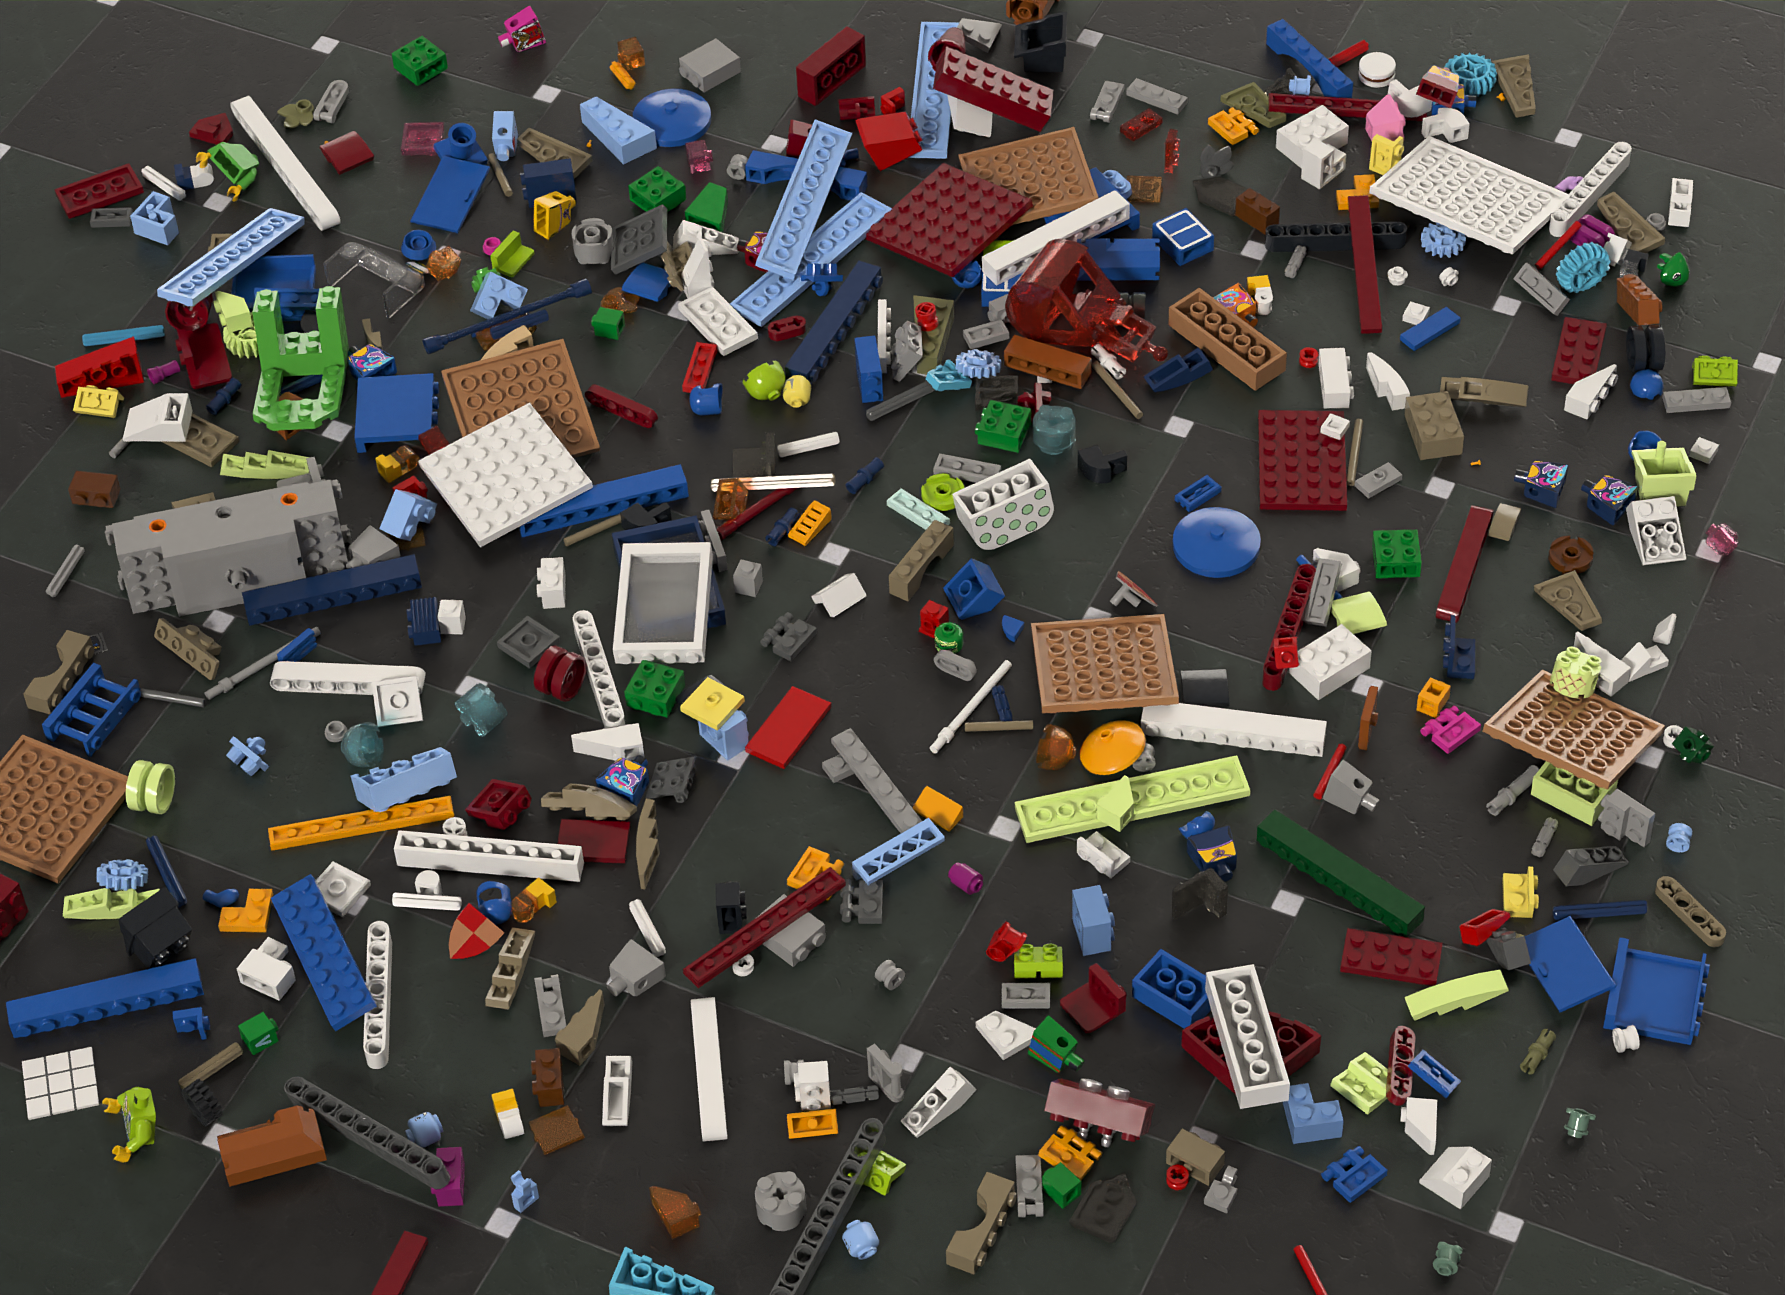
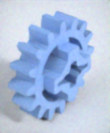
M1436 222V225L1429 223L1428 228L1424 227L1423 233H1421V246L1426 247L1425 252L1432 251V256L1439 254L1440 258L1443 255H1447L1450 258L1452 253L1458 255V251H1463L1466 237L1465 234L1451 230Z
M968 350L967 353L961 352V355H957L956 369L958 373H963V376L970 378H989V375L996 376V373H1000L1001 359H999L998 355L994 356L993 352L990 353L987 350Z
M129 859L123 861L112 860L108 861V864L102 863L101 867H97V882H99L100 886L106 885V889L127 891L131 888L136 889V886L143 887L144 883H147L148 868H145L144 864L139 865L137 861L134 862Z

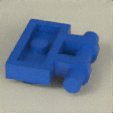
M1360 1146L1346 1151L1343 1154V1158L1337 1162L1330 1163L1327 1166V1170L1321 1173L1325 1181L1337 1178L1333 1181V1187L1350 1203L1387 1176V1169L1371 1154L1364 1159L1361 1158L1364 1155V1150ZM1349 1165L1353 1166L1347 1172L1344 1170Z

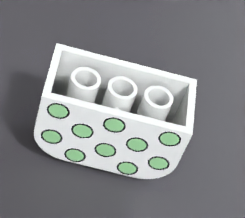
M1031 459L952 494L959 520L976 544L985 550L996 549L1040 529L1050 520L1054 511L1049 483Z

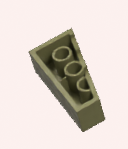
M913 295L915 323L918 325L915 308L923 302H931L935 305L936 316L939 322L938 327L932 331L926 332L921 330L923 356L917 362V374L927 375L930 370L936 369L938 365H941L954 321V300Z

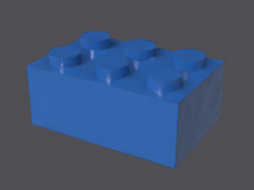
M1162 949L1156 953L1132 980L1133 998L1184 1029L1194 1022L1203 1019L1211 1011L1205 990L1206 976Z

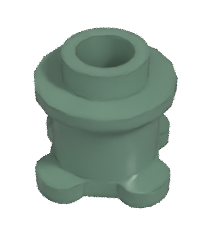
M1567 1108L1566 1112L1570 1113L1568 1124L1564 1126L1568 1130L1567 1134L1576 1138L1588 1135L1590 1119L1595 1120L1596 1116L1582 1109Z
M1439 1242L1437 1245L1439 1250L1436 1251L1437 1258L1433 1261V1267L1439 1274L1444 1276L1455 1274L1458 1271L1457 1262H1460L1461 1259L1459 1254H1462L1463 1249L1458 1245L1453 1246L1446 1242Z

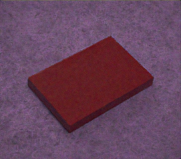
M561 819L557 844L581 846L584 862L625 863L631 825L630 822Z

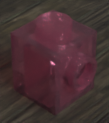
M705 140L685 143L686 157L691 173L711 170L710 162L713 161L712 151L707 149Z

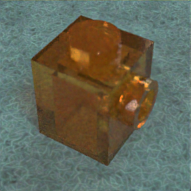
M636 37L617 42L618 60L620 64H624L627 71L645 65L644 50Z

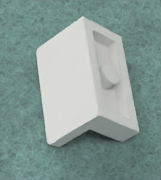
M855 573L842 576L811 597L815 604H824L830 617H835L866 597V593Z

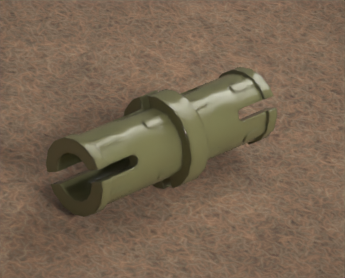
M1543 1029L1536 1042L1530 1045L1529 1053L1520 1064L1522 1071L1526 1073L1530 1067L1528 1074H1534L1541 1060L1547 1057L1548 1049L1556 1039L1553 1031L1550 1030L1546 1036L1548 1029Z

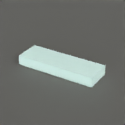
M902 488L887 500V506L925 530L934 520L947 525L950 524V518Z

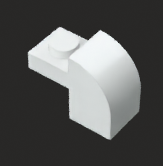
M1395 79L1390 82L1387 95L1390 94L1394 102L1398 103L1400 114H1403L1405 117H1418L1431 111L1433 101L1416 95L1419 86L1408 90Z
M1438 108L1437 115L1423 118L1422 135L1424 138L1444 134L1449 143L1468 139L1469 122L1458 110Z

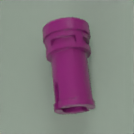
M172 360L162 366L147 369L149 379L153 384H157L164 380L165 377L180 372V367L176 360Z

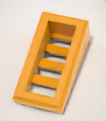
M814 500L788 533V537L806 546L831 521V509Z

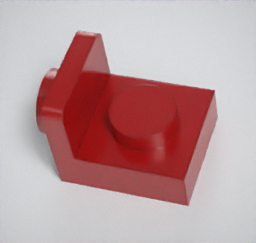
M901 87L881 96L880 109L883 115L896 113L897 109L905 106V92Z
M414 475L392 487L393 494L395 489L418 494L427 499L428 489L423 481L419 482Z
M1297 637L1275 638L1276 668L1298 667Z

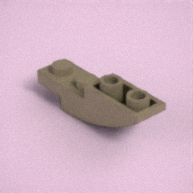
M1442 377L1440 392L1448 391L1451 400L1526 407L1529 386L1480 378Z
M568 784L562 789V792H548L541 798L542 807H550V810H561L564 807H571L574 811L585 809L586 816L594 817L596 820H603L608 817L626 820L637 811V806L627 799L608 790L583 784Z

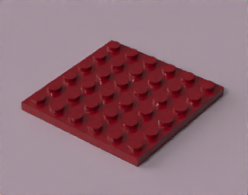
M943 163L892 207L890 212L885 213L878 223L873 224L870 228L871 230L866 233L865 239L954 277L1033 206L1030 198Z

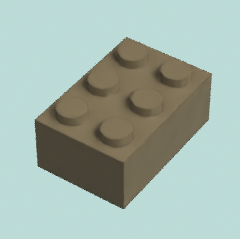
M1448 391L1406 397L1404 415L1420 460L1462 454L1464 435Z

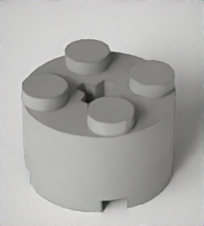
M598 218L585 219L581 221L582 224L579 226L575 225L572 229L574 254L580 264L608 263L614 247L611 226Z
M791 1171L777 1172L758 1180L755 1190L757 1216L763 1225L766 1224L772 1227V1230L787 1231L800 1224V1220L803 1216L805 1217L807 1207L805 1188L796 1174Z

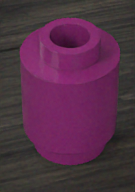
M958 862L950 868L948 877L954 885L969 895L981 890L983 876L965 863L961 864Z

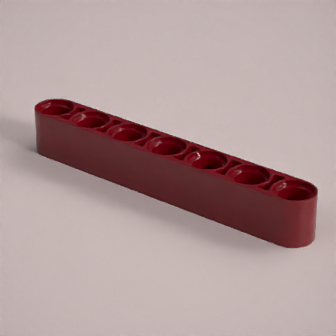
M1475 505L1471 506L1437 606V619L1450 621L1451 615H1455V623L1459 622L1491 526L1494 510Z
M1302 564L1295 573L1263 666L1262 684L1268 690H1278L1285 679L1288 668H1276L1274 639L1297 637L1298 640L1316 568L1313 565Z

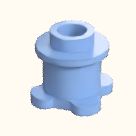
M1307 75V79L1297 78V76H1294L1293 80L1290 79L1289 91L1292 92V95L1303 94L1309 96L1311 75Z

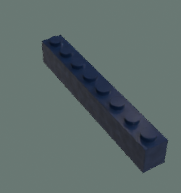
M862 261L857 262L786 364V380L794 375L805 377L811 384L817 380L819 372L822 368L826 367L830 356L835 354L839 343L844 341L848 330L853 328L859 314L861 315L864 312L868 301L873 299L875 291L881 287L883 283L881 267Z
M413 554L242 592L250 626L422 588L415 555Z

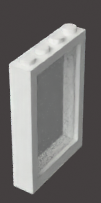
M711 542L623 544L613 642L615 663H641L642 660L668 664L705 661L713 560Z

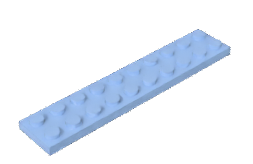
M921 22L911 118H914L918 126L915 130H918L923 141L920 142L922 151L908 158L947 159L951 111L947 94L933 89L935 71L930 61H928V51L931 45L949 28H957L959 23Z
M814 120L755 266L794 280L852 133Z
M862 192L859 193L812 233L794 280L768 271L732 301L730 305L742 317L760 327L764 326L814 283L811 281H801V275H807V263L821 264V274H823V263L836 264L864 240L866 233L871 230V226L878 223L885 213L890 212L892 208Z
M269 208L157 289L158 297L165 298L168 301L179 302L185 306L196 305L305 224L304 217Z

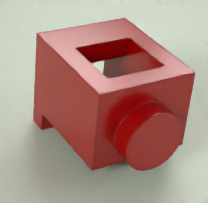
M929 600L920 611L921 626L919 632L934 638L936 628L940 624L949 622L948 607Z

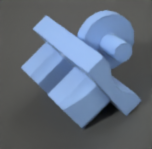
M233 736L229 741L233 747L226 756L236 765L246 756L247 759L240 767L250 776L255 774L259 768L266 771L269 766L257 756L259 753L263 755L266 752L264 749V739L261 737L248 738L246 740L248 746L246 747Z

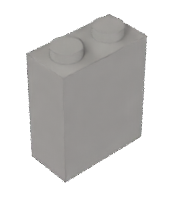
M716 38L679 58L680 74L703 92L741 72L740 57Z
M783 894L761 914L769 910L771 907L782 901L787 896ZM807 912L764 942L763 945L794 967L799 961L805 960L815 947L822 945L826 938L825 924Z

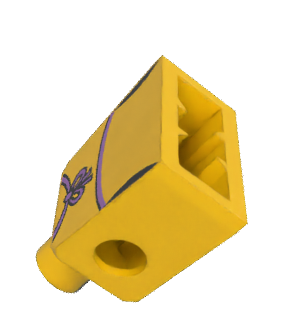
M557 191L535 199L534 232L548 240L571 221V209L576 206L575 199L571 196L566 197Z

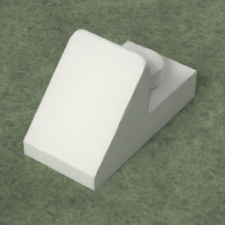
M1640 642L1620 660L1631 667L1629 682L1667 667L1669 662L1657 645L1645 649Z

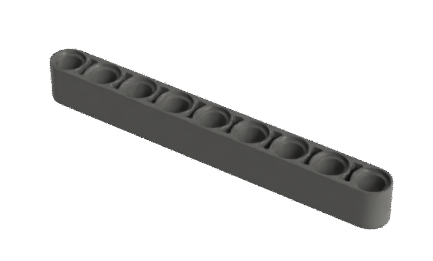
M292 1077L285 1083L284 1090L294 1106H302L304 1111L309 1112V1109H313L316 1119L431 1188L441 1189L448 1185L450 1174L439 1157L302 1077Z
M869 1118L862 1123L772 1288L770 1295L804 1294L885 1144V1132L880 1120ZM871 1132H878L874 1136L869 1135ZM862 1152L867 1153L865 1156H857L859 1153ZM849 1173H856L853 1177H846ZM838 1194H845L842 1198H834ZM826 1215H833L830 1219H823ZM815 1236H822L821 1239L817 1241L812 1240V1238ZM810 1257L807 1262H800L802 1258ZM791 1279H799L796 1283H788Z

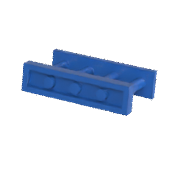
M93 663L43 722L42 727L46 739L54 742L59 735H67L82 741L87 756L91 757L101 747L102 742L134 703L139 701L141 691L138 680L133 679L128 687H124L105 679L101 665ZM102 687L120 694V696L113 703L93 694L98 688ZM86 703H91L108 711L102 718H98L80 709ZM77 718L95 727L89 734H86L67 725L72 719Z

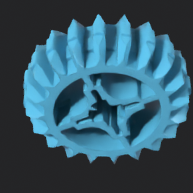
M1470 52L1468 55L1461 53L1460 56L1454 55V58L1449 59L1445 65L1452 73L1459 76V84L1464 85L1465 95H1476L1477 97L1480 94L1486 95V92L1491 91L1496 83L1497 72L1495 64L1491 63V59H1485V55L1480 57L1478 53L1475 55H1471Z
M1583 243L1582 246L1577 245L1576 249L1570 250L1568 255H1564V260H1561L1560 266L1556 268L1558 271L1556 276L1562 288L1569 293L1573 291L1578 293L1579 291L1590 289L1596 286L1598 282H1601V278L1606 276V271L1610 269L1609 264L1611 261L1606 250L1599 246L1598 243Z

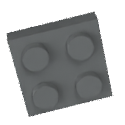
M526 616L497 641V647L523 665L531 668L540 660L550 646L560 643V637L529 616Z

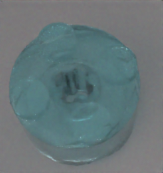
M1041 406L1033 418V442L1035 446L1037 444L1040 450L1047 454H1060L1064 452V449L1072 448L1076 440V420L1072 409L1061 406Z
M479 683L461 696L454 705L462 713L460 715L462 722L467 726L472 724L476 733L483 738L507 717V711L501 702L497 704L494 699L496 695L488 687Z

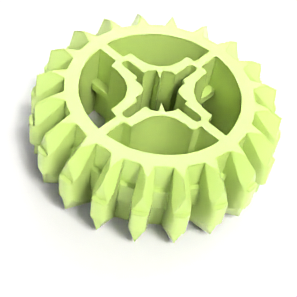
M250 312L252 327L228 333L227 328L224 327L223 339L228 351H231L233 355L238 354L240 358L243 356H247L248 359L251 356L257 358L259 355L252 312Z

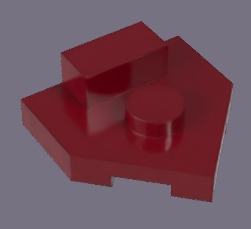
M226 113L199 119L189 131L191 138L216 145L221 142L227 143L234 135Z

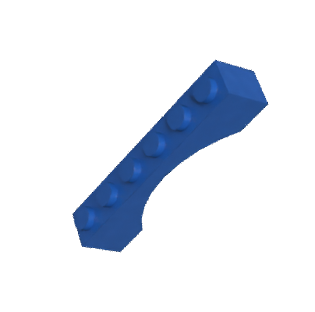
M1284 19L1267 26L1266 44L1277 54L1289 55L1298 60L1313 76L1324 97L1352 98L1353 82Z
M753 150L745 165L746 181L768 184L775 181L790 180L798 159ZM839 167L830 190L841 199L851 201L859 193H865L867 188V172Z

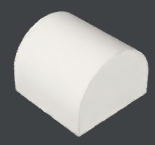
M426 870L418 874L415 881L417 894L442 895L439 875L435 871Z

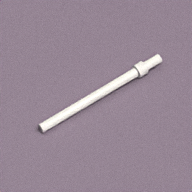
M1005 660L949 726L944 727L940 731L937 740L930 746V750L933 753H937L945 743H949L952 740L955 731L1012 667L1011 662Z

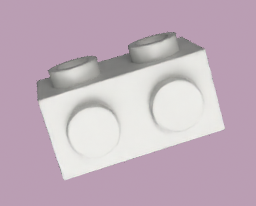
M563 557L542 558L541 567L537 568L538 581H541V584H537V596L542 597L543 609L565 607V568Z
M252 949L237 968L240 983L279 1001L296 981L293 967L290 963L275 959L269 953L260 952L256 949Z
M828 1062L798 1063V1073H794L796 1102L801 1101V1110L818 1111L831 1109Z

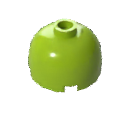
M773 361V365H769L767 362L763 363L747 374L749 379L747 381L743 380V385L752 397L758 400L769 399L772 401L781 395L780 392L784 388L786 379L779 362Z

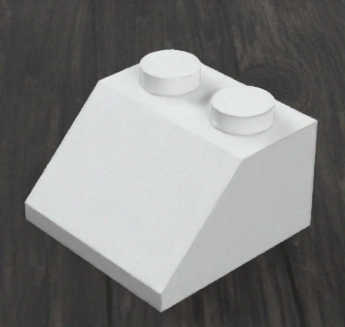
M1448 1147L1424 1174L1419 1183L1457 1208L1462 1209L1490 1176L1492 1160L1472 1147Z

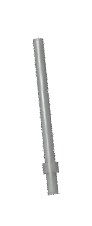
M318 627L311 629L315 633L314 637L321 634ZM291 642L230 678L225 677L220 680L218 685L205 692L206 698L210 700L222 692L230 691L235 684L278 660L277 654Z

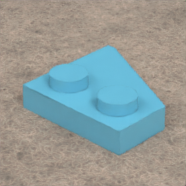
M946 360L944 366L938 365L936 369L930 370L926 376V380L937 391L970 388L972 383L968 376H963V373L957 372L956 365L951 360Z

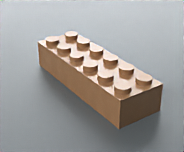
M1201 288L1196 289L1169 307L1168 325L1199 347V349L1253 390H1258L1286 371L1287 353Z

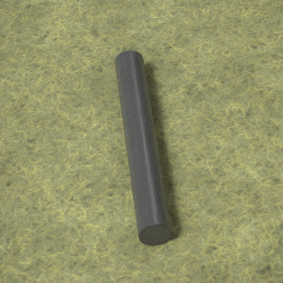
M144 688L140 690L141 697L198 707H205L206 699Z

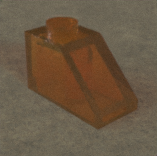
M739 478L719 479L713 514L714 520L736 518L746 509L748 489Z
M657 1186L649 1188L651 1202L672 1239L700 1227L698 1218L701 1215L700 1209L696 1202H691L687 1194Z

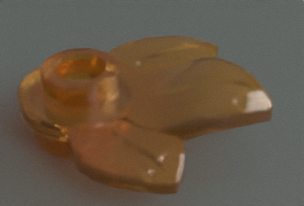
M617 287L610 290L602 298L601 307L631 313L638 309L636 304L640 296L624 294L622 288Z

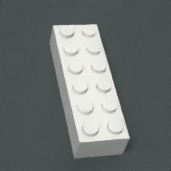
M1254 964L1206 972L1205 990L1240 1109L1289 1101L1290 1082Z

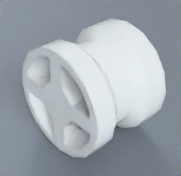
M453 817L444 822L443 832L445 835L468 836L463 819Z
M1634 1025L1627 1026L1626 1029L1622 1030L1620 1028L1613 1029V1042L1618 1053L1624 1052L1628 1048L1632 1050L1639 1048V1036Z

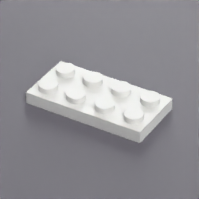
M713 287L678 303V310L711 344H717V350L723 356L758 339V333Z

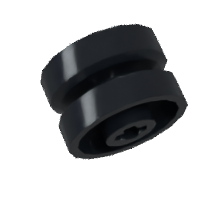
M1660 324L1648 325L1645 331L1640 325L1628 327L1626 354L1631 372L1645 370L1646 366L1653 371L1663 370L1666 351L1664 333Z

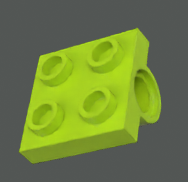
M1023 944L1017 952H1014L1015 978H1036V971H1041V978H1063L1062 947H1057L1056 944H1045L1043 947Z

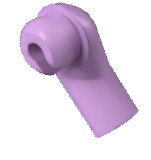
M1569 176L1554 188L1562 192L1573 190L1583 177Z

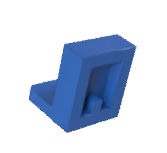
M202 1007L173 1011V1021L177 1033L191 1032L199 1029L201 1039H207L206 1030H210V1021L208 1016H204Z

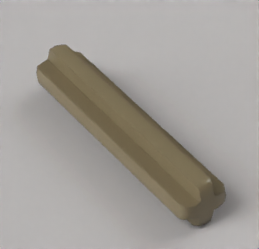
M234 1042L179 1079L180 1088L184 1089L197 1079L203 1081L243 1054L241 1046Z

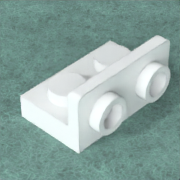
M1097 831L1086 840L1083 837L1077 839L1078 855L1083 860L1090 862L1100 873L1106 874L1109 878L1115 876L1130 863L1129 855Z

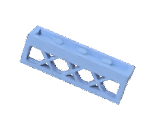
M927 818L852 862V875L856 880L863 878L867 885H870L944 842L945 837L934 823ZM933 834H934V836H935L936 838H934V839L931 840V841H928V839H930L931 837H933ZM916 847V849H915L914 851L909 852V850H911L912 848ZM897 858L895 862L889 863L893 859ZM878 869V872L872 874L871 876L868 875L869 873Z

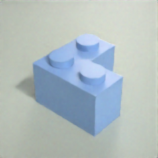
M153 191L130 216L134 233L142 237L169 245L179 234L170 197Z
M489 272L484 277L470 311L486 319H491L494 317L499 303L515 310L520 308L528 289L493 272Z
M395 489L379 529L399 539L411 541L416 533L419 521L430 524L431 519L435 516L437 503L418 494Z

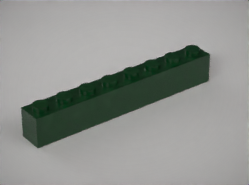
M1273 810L1257 826L1256 841L1263 847L1269 848L1281 859L1289 861L1298 870L1309 874L1318 883L1324 884L1333 890L1336 895L1350 901L1356 908L1364 910L1376 921L1384 923L1393 932L1403 937H1408L1423 922L1425 906L1277 810Z

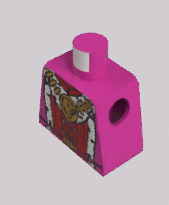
M530 6L504 22L507 33L498 36L502 47L512 43L518 52L546 43L537 16Z

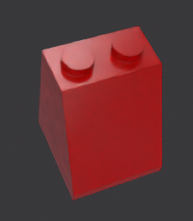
M906 112L855 120L863 145L880 171L922 151L920 142L923 140L918 130H915L918 126L914 118H909Z

